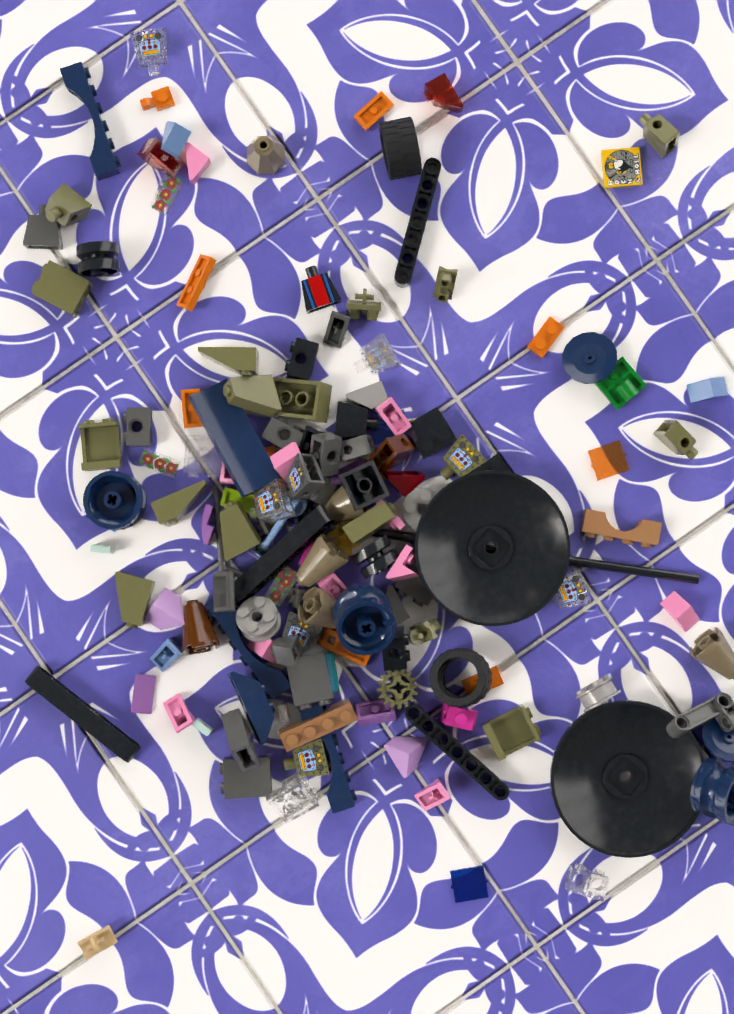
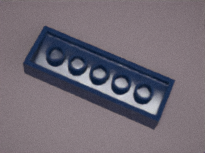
M226 378L205 390L190 395L188 399L241 497L244 498L270 487V484L273 486L275 481L277 482L280 479V476L274 469L270 457L243 408L228 404L227 398L223 394V386L228 381Z

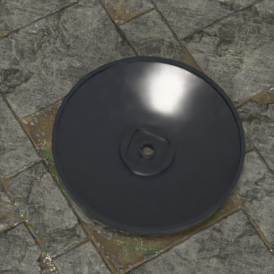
M485 470L455 479L443 487L430 500L418 522L414 541V555L418 574L424 587L434 601L444 610L468 623L482 626H503L529 618L541 610L554 597L567 573L570 560V537L561 510L543 488L528 478L515 473ZM489 542L494 543L496 546L495 552L491 554L485 550V546Z
M612 701L583 713L573 721L561 736L555 748L550 766V789L553 802L567 828L580 841L594 850L615 857L636 858L648 856L674 844L695 822L699 813L695 812L691 806L690 792L694 776L700 765L704 762V758L696 739L690 731L680 738H673L667 733V724L675 718L668 711L641 701ZM624 771L630 773V779L626 782L620 779V775Z

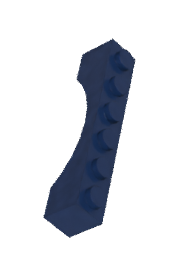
M82 62L60 68L65 87L69 93L85 104L92 116L95 139L90 161L95 176L100 181L120 174L118 167H121L118 155L114 156L113 149H115L112 138H108L107 132L109 127L106 120L102 121L100 114H103L100 102L96 103L94 96H97L94 84L90 85L89 78L92 77L88 67H84Z
M214 600L206 605L208 607L207 613L212 619L216 618L219 623L217 627L221 633L228 635L230 638L228 642L233 650L240 652L242 656L239 658L245 666L249 665L252 669V677L260 681L261 684H264L268 693L266 697H271L274 700L291 688L290 681L282 669L272 667L261 661L245 644L236 623L238 606L235 604V612L214 613Z
M318 703L311 705V709L300 710L298 708L302 721L321 714L327 706H319ZM332 732L321 736V739L327 747L332 764V777L327 798L334 814L355 807L354 801L357 800L354 789L350 790L348 783L351 782L348 771L344 772L342 764L345 763L342 752L338 753L336 747L339 745L336 734L332 735Z

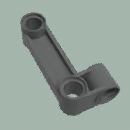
M721 692L690 710L678 714L667 724L666 731L671 737L680 738L682 735L715 718L723 731L730 732L734 730V702L729 694Z

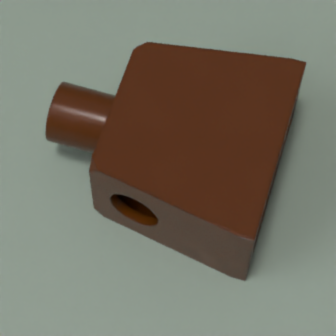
M405 434L388 437L368 460H374L381 474L401 464L414 450L415 445Z

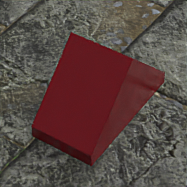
M385 471L382 473L404 498L425 479V475L420 471Z

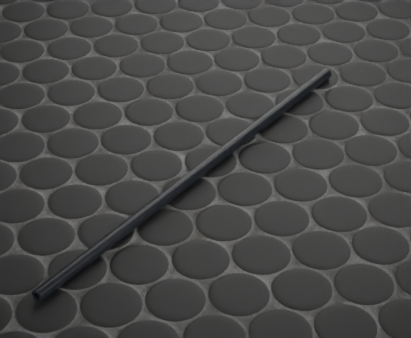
M339 522L338 531L345 532L342 527L348 523ZM381 528L372 535L373 537L380 538L387 535L389 539L407 542L415 541V533ZM486 544L485 550L491 554L495 552L496 546ZM570 556L569 560L570 566L693 584L699 583V575L575 556Z

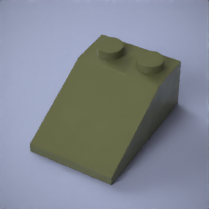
M198 347V352L203 357L243 377L259 375V352L256 347Z
M273 377L282 409L276 415L277 417L327 423L332 385L321 381Z
M202 480L151 502L159 524L168 527L178 524V519H181L210 486L209 482Z

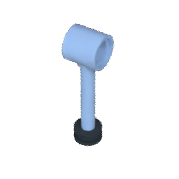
M287 492L284 493L280 500V505L285 510L262 544L256 545V549H253L258 557H262L268 551V547L291 514L300 516L306 510L307 501L305 499L297 498L293 500L288 497Z

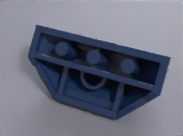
M234 671L227 673L258 744H265L275 718V708L271 701L268 702L266 698L268 693L264 684H260L258 680Z

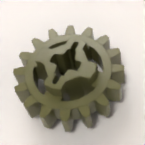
M405 669L400 671L393 670V672L390 670L386 671L387 676L385 674L380 675L383 680L377 681V684L381 686L376 691L381 692L378 699H385L383 705L390 703V709L395 705L397 709H401L402 704L405 708L409 706L407 701L411 703L415 701L412 696L418 695L414 689L419 686L413 683L416 677L410 678L411 671L404 673ZM392 676V682L389 685H385L386 681ZM401 677L405 678L408 683L401 680ZM396 683H397V686H398V687H401V688H402V687H405V688L401 689L400 691H398V693H397V690L390 689V688L394 687V686L396 685ZM409 691L408 696L403 700V694ZM386 693H389L390 695H392V696H393V700H392L391 698H389Z

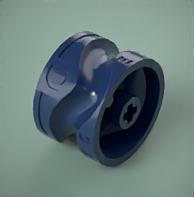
M106 471L95 476L86 486L83 494V506L89 519L96 525L105 529L125 530L141 520L146 510L147 497L142 485L132 476L119 471Z
M357 585L346 589L337 598L333 608V618L339 641L348 651L357 655H372L388 647L396 633V621L390 601L383 591L371 585Z
M710 757L700 765L694 776L690 792L691 806L695 812L711 818H717L721 822L734 826V763L727 768L719 758Z

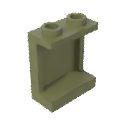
M49 260L48 263L43 265L39 280L34 282L31 294L76 318L93 284L89 280Z
M114 418L102 419V422L95 423V420H85L83 424H78L81 432L82 471L123 468L119 422L114 421Z
M523 704L481 724L499 761L529 744L541 741L539 736L542 733L537 724L533 725L530 719L533 715L529 707L525 708Z

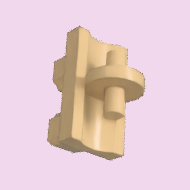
M107 925L81 939L77 944L87 960L116 944L118 941L110 926Z

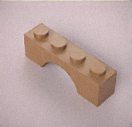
M584 509L580 532H583L585 537L595 538L596 535L603 536V540L614 542L615 539H620L622 544L633 545L636 542L641 543V547L652 549V546H658L662 523L642 519L631 530L620 531L610 525L605 512Z
M346 698L331 705L321 714L304 721H295L278 729L286 752L355 722L358 718L350 699Z

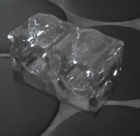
M570 864L564 888L566 891L603 902L610 879L605 875L606 872L594 869V871H591L583 864ZM576 874H582L583 878L580 882L573 881ZM594 880H601V885L598 888L592 887Z

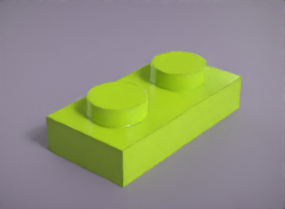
M224 488L220 506L231 500L233 502L239 500L246 513L257 516L259 511V504L256 505L258 503V496L251 494L242 498L238 490Z

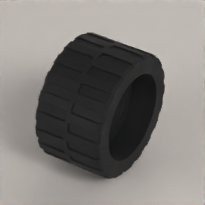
M409 116L380 122V140L389 179L395 180L420 175L422 173V164L413 119Z
M463 648L450 649L441 653L434 660L430 669V687L434 695L448 706H472L484 699L489 692L490 685L492 684V671L490 670L489 663L478 652ZM458 659L471 662L478 674L476 688L466 696L452 694L446 687L444 680L447 666Z

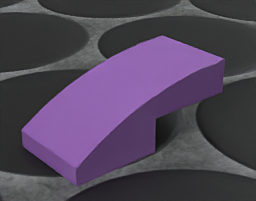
M208 504L205 505L202 517V538L205 545H210L215 531V527L209 525L215 507Z

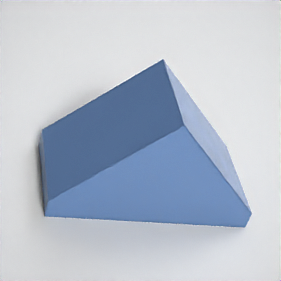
M167 121L161 149L178 158L191 131L176 122Z
M725 377L708 378L686 385L690 403L728 396Z
M169 638L150 657V660L164 672L182 654V648L172 638Z

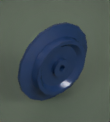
M596 332L581 333L573 337L566 344L562 353V365L567 375L574 381L583 384H595L607 379L617 364V350L613 342L605 335Z
M715 718L706 722L702 727V739L707 749L723 761L734 763V730L730 732L723 731Z

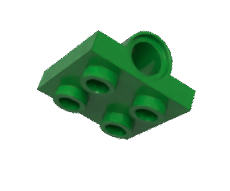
M623 356L617 360L614 371L607 379L595 383V386L616 410L647 386Z

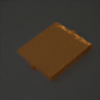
M619 440L587 451L592 463L591 468L594 469L597 481L630 470L625 458L626 453L623 452Z

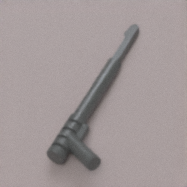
M214 485L212 495L215 498L216 509L214 518L218 550L217 560L219 561L218 571H233L235 577L238 578L244 572L232 568L230 560L225 561L218 488Z

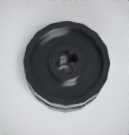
M93 241L77 245L76 257L81 260L77 264L78 274L86 277L118 274L121 271L120 262L115 259L119 255L118 244L110 241Z
M387 535L382 536L351 556L356 565L368 561L369 564L360 570L365 580L375 573L377 575L390 567L391 563L396 561L399 556L396 549H391L385 554L382 550L391 544Z

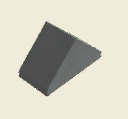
M332 311L323 342L341 349L351 318Z

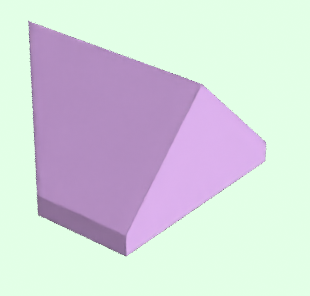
M165 587L153 602L145 620L160 630L185 625L182 597Z
M395 736L383 745L403 778H406L417 769L428 738Z

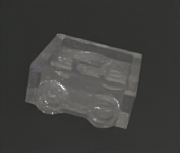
M186 435L183 473H188L187 477H199V474H207V478H218V475L221 474L222 460L209 436Z
M298 772L281 781V788L266 795V801L285 824L319 806V793L315 787L310 788L307 777L305 775L301 776Z

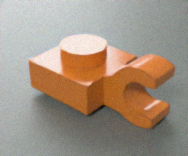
M169 86L152 91L151 98L140 100L143 111L156 107L159 112L175 106Z

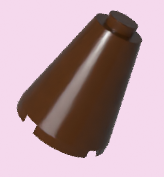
M198 600L187 601V605L184 606L183 610L185 625H183L182 654H186V651H189V655L211 651L210 647L215 646V649L221 646L203 603L198 602Z

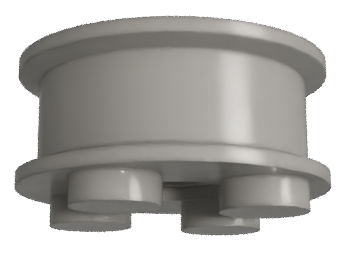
M420 488L412 491L405 497L401 512L404 521L411 528L417 529L421 514L418 513V506L420 504L427 506L430 500L437 494L435 491Z
M255 596L245 600L239 606L236 613V623L248 640L264 642L271 639L279 631L281 616L272 600L263 596ZM262 617L260 621L255 622L257 618Z
M606 674L576 692L577 696L575 698L580 699L585 708L583 712L601 705L621 692V690L616 689L611 681L612 676L609 677Z

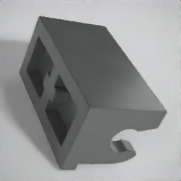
M233 571L214 572L213 574L214 613L235 612V573Z

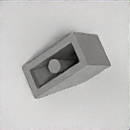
M382 381L345 394L347 400L371 411L376 410L379 405L388 399Z

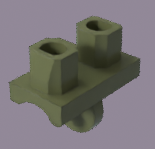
M439 266L433 297H437V301L447 303L448 299L452 300L458 269H446Z
M363 288V294L355 293V299H362V301L347 300L346 309H348L351 319H359L360 310H367V320H377L379 311H381V302L366 301L374 300V295L367 294V289Z
M436 618L429 622L427 620L413 624L409 627V641L413 645H421L424 642L434 640L438 637L436 632L442 627Z

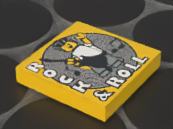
M639 147L601 150L604 189L643 185Z

